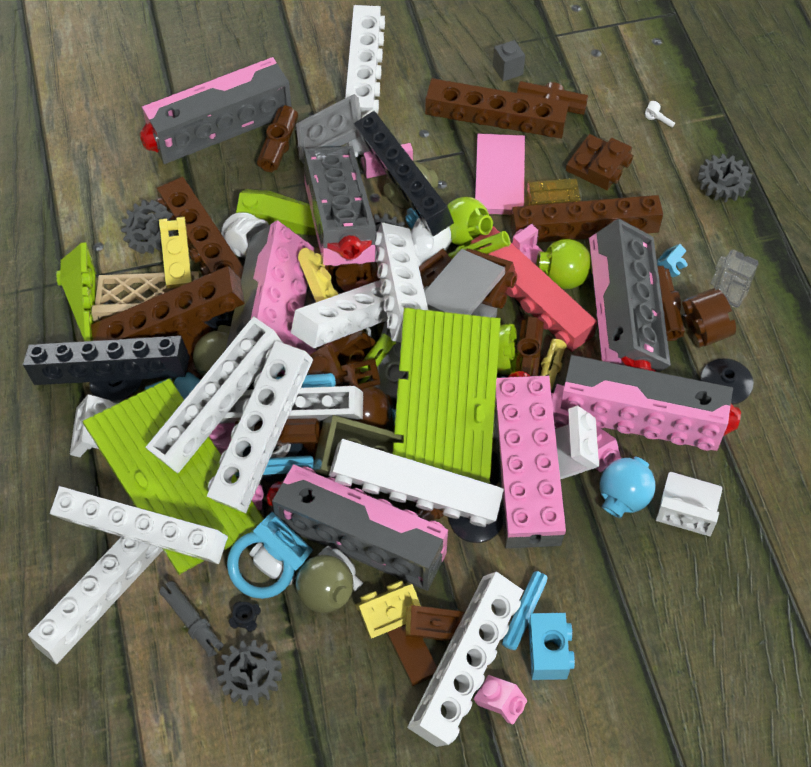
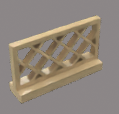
M199 271L191 272L192 280L200 278ZM165 273L99 275L95 305H92L91 312L94 323L140 304H128L135 298L143 303L171 291L173 288H167L166 285L161 289L155 286L158 282H165ZM133 283L143 284L136 290L129 287ZM105 284L118 285L111 291L104 288ZM150 289L154 292L153 295L147 299L141 295ZM123 290L129 293L122 300L116 297ZM109 300H112L114 303H116L111 305H103Z

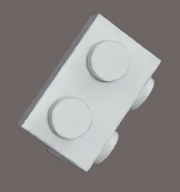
M578 405L568 409L569 425L555 429L560 480L599 467L596 418Z

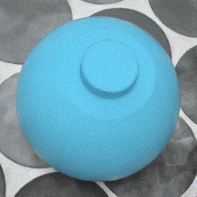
M634 457V459L621 458L610 463L600 478V492L605 500L602 508L617 518H621L624 512L634 513L645 508L652 500L656 486L653 473L648 468L649 464L639 457Z

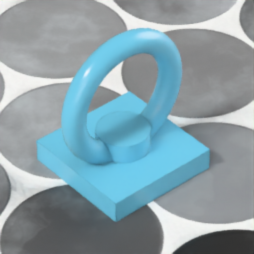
M271 512L253 532L243 535L233 544L227 559L228 574L235 587L245 595L258 599L271 598L280 594L288 587L293 578L294 570L296 571L304 563L313 549L277 515ZM253 543H264L263 545L270 555L279 561H283L282 575L271 586H253L240 573L239 557L242 551Z

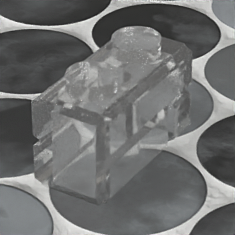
M734 249L730 250L726 257L721 256L715 268L717 272L711 281V285L714 286L715 290L719 289L722 291L730 305L736 308L740 307L750 289L759 264L758 260L749 256L744 257L743 253Z

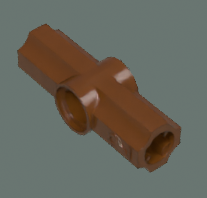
M520 81L517 93L569 102L568 112L584 115L588 101V95L566 91L562 85L556 82H550L542 86Z
M284 105L282 108H278L273 123L267 128V138L257 160L258 166L266 172L272 173L274 170H278L284 153L289 149V139L298 119V112L291 106Z
M657 266L667 341H676L678 338L683 337L685 333L680 314V294L678 291H674L669 269L664 266Z
M528 317L522 320L520 338L517 345L515 372L524 371L530 376H538L541 360L544 322L540 321L537 317Z
M287 419L276 446L318 443L320 437L318 419ZM263 420L255 424L254 431L262 427Z

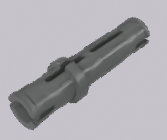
M174 581L167 582L165 585L172 593L170 594L162 586L159 590L160 595L163 596L189 629V636L199 642L208 657L216 655L217 652L213 649L211 643L218 651H221L224 645L211 631L210 623L200 617Z

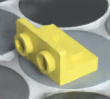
M400 580L386 586L388 591L377 595V592L373 591L360 597L361 602L355 604V606L360 611L371 639L405 625L408 606H421L413 584H404Z

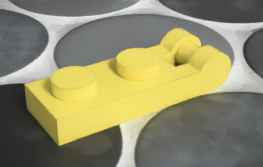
M177 217V220L167 221V218L159 219L166 287H180L192 282L185 217ZM178 230L179 236L169 237V231Z
M308 248L301 249L298 254V260L315 301L319 302L339 295L333 288L331 275L325 269V265H323L321 254H315Z

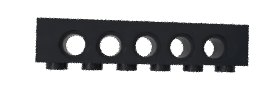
M375 110L356 121L354 125L362 142L431 235L435 236L454 224L448 206Z
M181 336L29 345L23 366L34 385L186 377L190 356Z

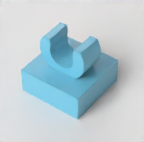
M681 244L665 250L657 259V266H664L669 269L671 277L678 276L680 272L677 270L676 265L679 269L687 266V262L681 258L686 250Z

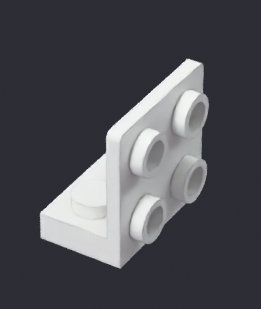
M89 394L76 408L70 455L81 457L87 449L92 447L99 449L83 425V420L93 417L119 403H113L110 400Z
M669 472L656 521L711 537L718 520L719 512H717L722 487Z

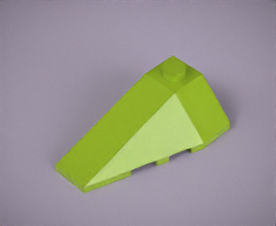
M245 189L240 192L236 213L252 214L256 218L267 221L269 225L278 220L295 234L316 235L310 204L268 190Z
M84 242L80 243L61 259V268L56 272L58 286L63 287L82 338L86 342L93 341L91 324H94L91 312L92 305H95L96 271L87 243Z

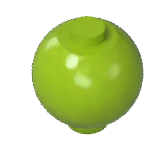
M460 197L447 205L454 224L449 226L452 243L466 247L471 245V241L479 235H488L491 232L493 220L487 208L479 200L471 197Z
M558 240L551 244L546 252L539 251L537 255L536 266L545 272L561 289H573L582 285L593 271L589 251L576 240Z

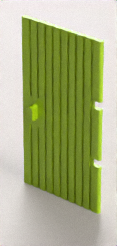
M404 308L399 371L408 372V380L398 379L394 430L395 435L404 436L403 443H393V455L490 484L501 318Z
M167 379L136 396L128 398V400H124L93 417L83 420V425L136 508L218 530L228 536L224 549L231 547L243 535L253 532L264 520L252 500L245 514L207 497L209 482L212 477L216 476L221 458L220 452L209 436L179 473H176L145 448L184 401L171 379ZM235 475L232 476L231 483H235L238 480ZM163 549L178 575L205 561Z

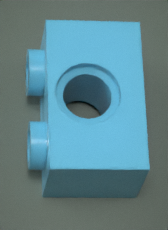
M531 613L528 629L532 680L567 679L570 669H574L575 660L574 652L568 649V641H572L571 623H566V613ZM553 642L559 649L552 651L547 649L544 644Z

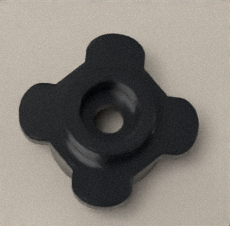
M236 602L233 605V617L229 619L230 627L233 629L238 627L245 628L248 632L254 631L257 628L256 619L261 613V608L259 605H252L249 602ZM244 614L248 615L246 619L242 618Z

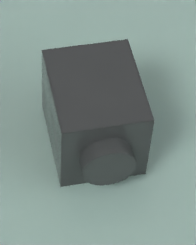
M513 40L495 46L493 67L502 81L523 75L525 54L517 42Z

